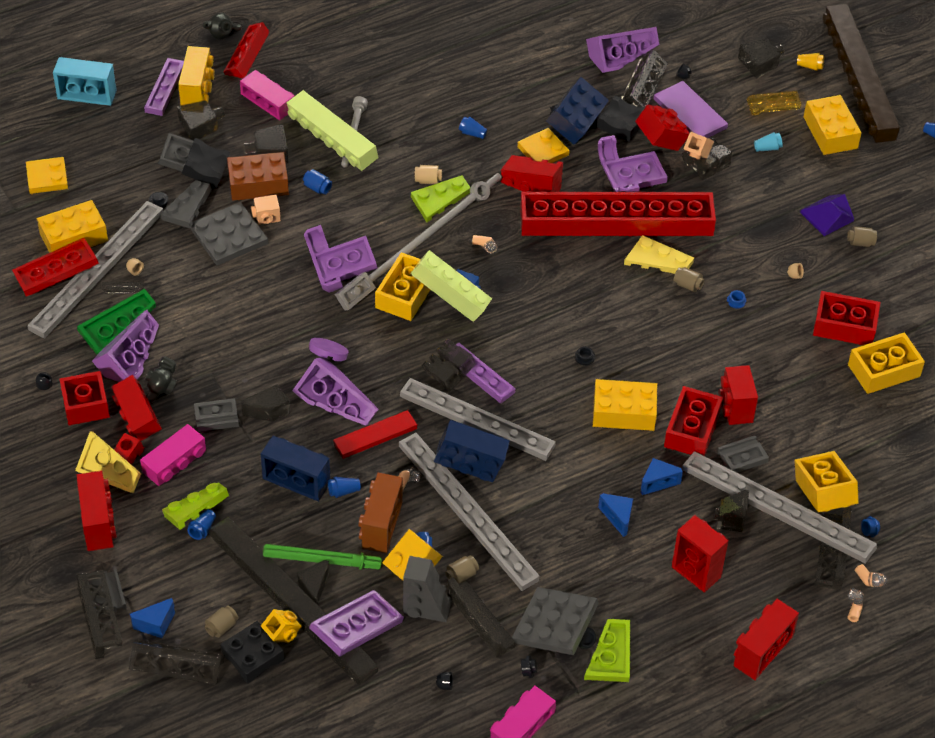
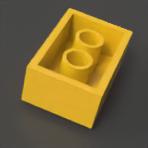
M187 47L178 84L181 111L203 113L205 105H208V93H211L212 88L211 80H214L215 75L214 69L211 68L213 66V56L210 55V48Z
M841 95L806 101L803 117L823 155L858 149L861 131Z
M92 200L37 218L40 235L49 253L81 238H85L90 247L108 241L106 225Z
M400 253L375 292V308L412 321L431 290L410 274L419 262V258Z
M904 332L851 349L848 366L866 393L869 394L920 377L925 361Z
M596 379L593 427L655 430L657 383Z
M835 451L795 459L796 482L818 513L858 504V482Z

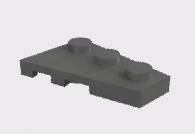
M195 180L160 214L162 220L191 228L193 218L199 214V207L205 203L212 190L210 184Z

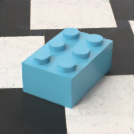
M58 58L53 71L57 99L111 106L117 91L113 64Z

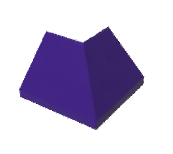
M845 194L829 195L800 210V213L823 236L854 221Z

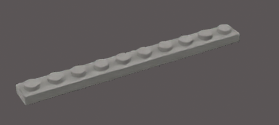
M146 201L95 254L99 264L76 274L28 324V330L45 339L160 218L163 208Z
M414 433L399 441L401 450L519 589L523 591L537 583L540 579L538 573L446 467L434 462L435 454L417 433Z
M695 451L683 464V471L865 564L877 549V543Z

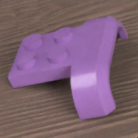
M614 135L602 137L598 141L599 159L614 192H639V189L643 187L667 183V175L655 151L619 159L616 148L617 140Z
M321 225L307 229L304 233L322 289L328 293L342 289L341 281L355 277L362 272H369L378 268L366 236L329 248Z

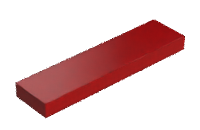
M407 410L336 438L333 442L340 456L344 459L416 430L417 424Z

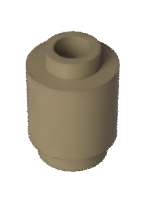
M853 226L852 230L848 231L847 240L853 246H875L877 231L872 228Z
M679 267L674 275V282L678 286L696 292L703 287L704 279L701 273L686 267Z
M463 556L449 564L445 574L451 583L454 582L456 585H459L476 575L479 565L473 556Z
M228 605L225 608L221 607L205 620V630L210 636L220 638L236 624L238 615Z

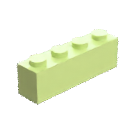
M430 250L419 260L410 273L473 322L484 312L492 300L490 296Z

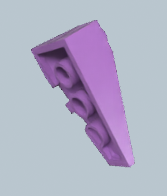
M657 27L586 39L589 57L602 73L619 70L659 45Z
M148 310L143 311L104 347L92 362L106 378L120 382L133 374L138 379L143 373V364L148 359V349L154 341L159 324Z
M322 357L314 359L292 390L310 405L342 415L344 418L365 426L369 424L379 410L336 366Z

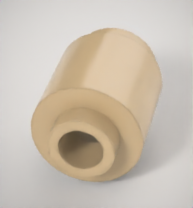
M420 165V167H415V182L420 184H437L438 181H442V169H439V166Z

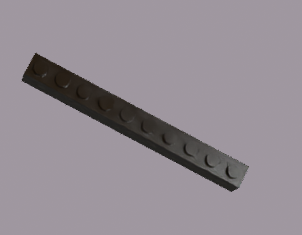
M848 5L827 6L826 12L823 14V22L828 27V34L833 39V47L838 51V59L842 61L843 71L847 73L848 83L852 85L853 95L857 97L859 109L862 110L864 121L869 126V134L873 136L875 143L897 140L899 124Z

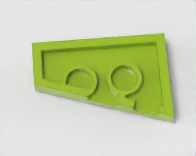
M463 175L413 191L411 192V198L425 221L429 222L432 220V216L445 211V207L455 204L470 193V186Z
M219 482L212 483L199 492L190 493L187 498L171 502L162 511L164 517L181 530L185 527L184 522L190 518L192 520L197 519L200 516V511L211 509L227 498L229 494L227 488Z
M608 619L598 646L591 658L590 665L586 670L584 680L629 682L630 620Z

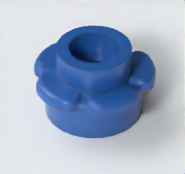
M738 290L732 291L727 297L729 306L736 309L744 307L746 303L745 294Z
M872 516L862 520V533L865 536L875 537L880 531L878 520L872 518Z

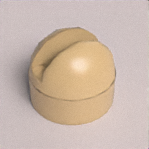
M132 258L128 260L126 267L132 275L136 276L142 272L144 264L140 260Z
M794 263L788 267L787 273L789 277L793 279H801L803 277L804 269L801 263Z

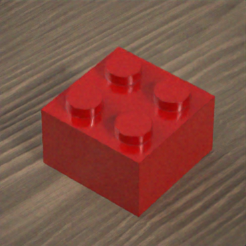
M647 104L635 121L651 144L657 147L678 151L690 134L686 129L687 126L677 117L678 114L673 109H665L658 105L652 106Z
M750 365L725 367L724 376H721L722 389H719V396L723 397V415L727 417L729 425L753 423L758 395Z
M101 371L60 378L68 426L110 418Z

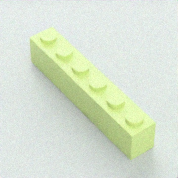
M304 90L287 102L288 115L291 119H296L304 129L310 130L316 138L323 140L327 147H332L336 150L340 157L345 156L353 167L356 166L362 171L378 159L376 145Z

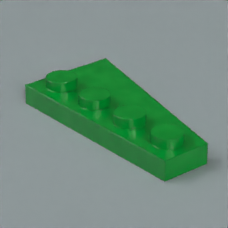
M143 289L78 325L77 331L96 355H98L104 347L143 311L148 310L150 313L156 307V302Z

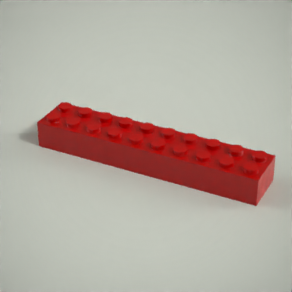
M521 192L522 236H714L716 217L713 192Z

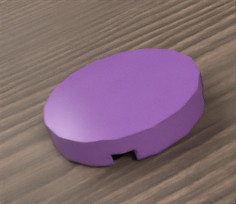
M312 338L308 346L315 355L322 358L330 356L333 357L332 360L334 361L346 360L349 352L341 344L323 338Z

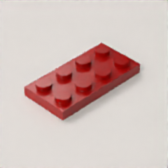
M81 238L12 271L27 297L64 279L73 277L75 274L86 269H90L99 264L86 239Z

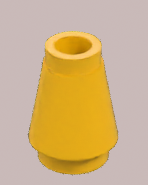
M820 53L798 55L797 65L818 71V69H823L824 55H820Z

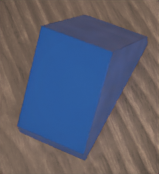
M653 458L643 477L641 494L645 495L681 484L682 469Z
M603 493L600 495L598 508L623 537L626 536L633 498Z
M170 598L131 613L130 618L133 629L163 638L175 614L173 600Z

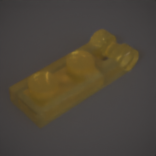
M797 91L750 95L747 98L752 115H759L761 112L801 108V101Z

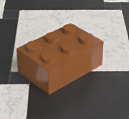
M284 152L227 158L232 201L270 195H289Z
M377 473L376 479L372 480L369 492L371 495L366 497L365 514L360 515L358 525L361 527L359 539L362 540V549L387 554L403 503V477Z

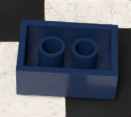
M580 77L570 87L546 122L572 144H575L587 132L609 100Z
M450 420L439 441L434 462L464 474L478 477L484 481L493 482L505 461L510 440Z
M271 437L261 452L263 479L319 502L328 488V480L330 479L329 458L324 454L308 450L304 446L293 444L284 438Z

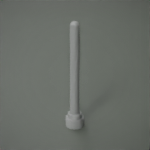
M361 96L355 97L352 104L354 115L351 127L356 131L361 113L367 109L368 105L367 99ZM343 156L341 162L344 168L349 165V161L345 156Z

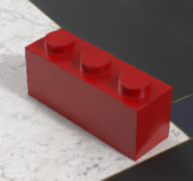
M133 374L112 386L114 392L112 398L116 405L121 407L119 413L123 420L128 422L126 428L131 436L135 435L142 441L162 429L141 384Z

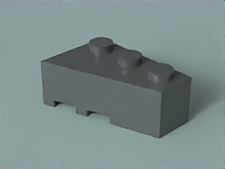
M409 556L403 577V614L413 618L421 617L447 622L452 600L450 597H447L445 586L440 584V576L432 560Z

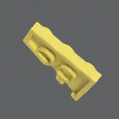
M642 235L625 258L624 265L631 266V264L642 265L641 268L645 269L655 267L660 268L663 272L675 274L679 267L689 269L694 262V257Z
M90 431L75 471L79 473L103 471L104 479L108 478L110 485L134 493L141 473L98 435Z

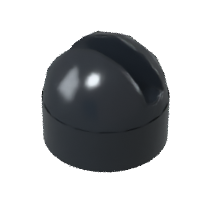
M683 63L678 69L676 76L681 79H688L690 77L689 74L692 73L691 68Z
M41 372L37 375L35 381L38 389L47 390L52 387V377L49 373Z
M441 672L438 674L436 685L443 690H452V672Z

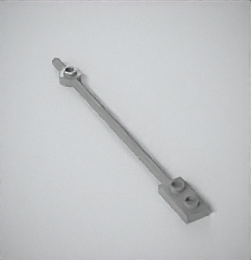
M496 173L486 182L480 181L472 184L469 196L369 276L366 272H362L334 295L345 311L351 309L376 288L372 282L393 266L401 252L409 254L473 201L486 200L490 195V188L502 179L501 175Z

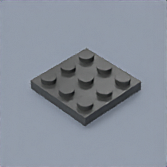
M241 202L192 222L193 225L190 228L216 266L268 244V238Z
M537 587L512 636L514 644L574 655L599 604L598 600L594 597Z

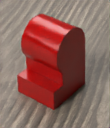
M124 433L114 450L132 465L136 456H140L144 451L141 440Z

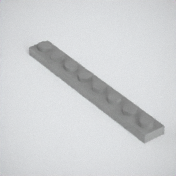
M412 378L407 381L400 391V397L456 422L510 440V446L544 461L548 459L555 448L556 441Z

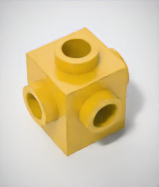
M276 609L272 610L261 625L269 637L277 643H290L297 636V632L302 626L296 620L297 616L293 612Z

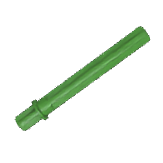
M265 544L263 548L264 557L359 567V570H362V568L380 569L382 564L381 557L364 555L363 552L361 554L272 544Z

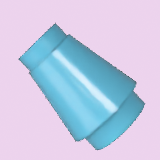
M773 132L754 141L756 152L779 150V148L783 147L780 133Z

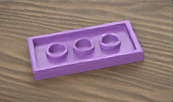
M684 81L654 94V100L662 108L673 109L678 114L677 117L687 126L686 129L689 133L693 132L709 138L728 127V123Z
M372 590L313 621L310 629L340 657L402 623L404 617L375 590Z

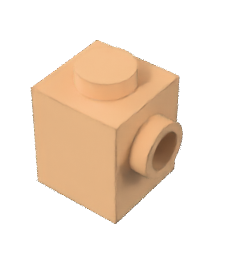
M690 132L684 150L689 151V156L700 160L701 157L708 158L714 141Z
M277 195L254 198V206H251V213L253 218L256 217L258 225L281 221Z

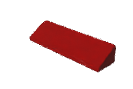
M263 22L248 26L223 72L225 75L238 78L246 77L269 34V30Z

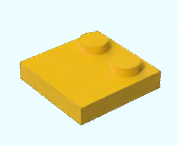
M549 128L518 141L517 147L526 157L532 158L533 161L541 162L544 159L548 160V163H554L569 156V149Z
M64 157L26 162L30 194L68 189Z
M409 529L382 563L403 580L409 556L430 559L434 566L443 556Z

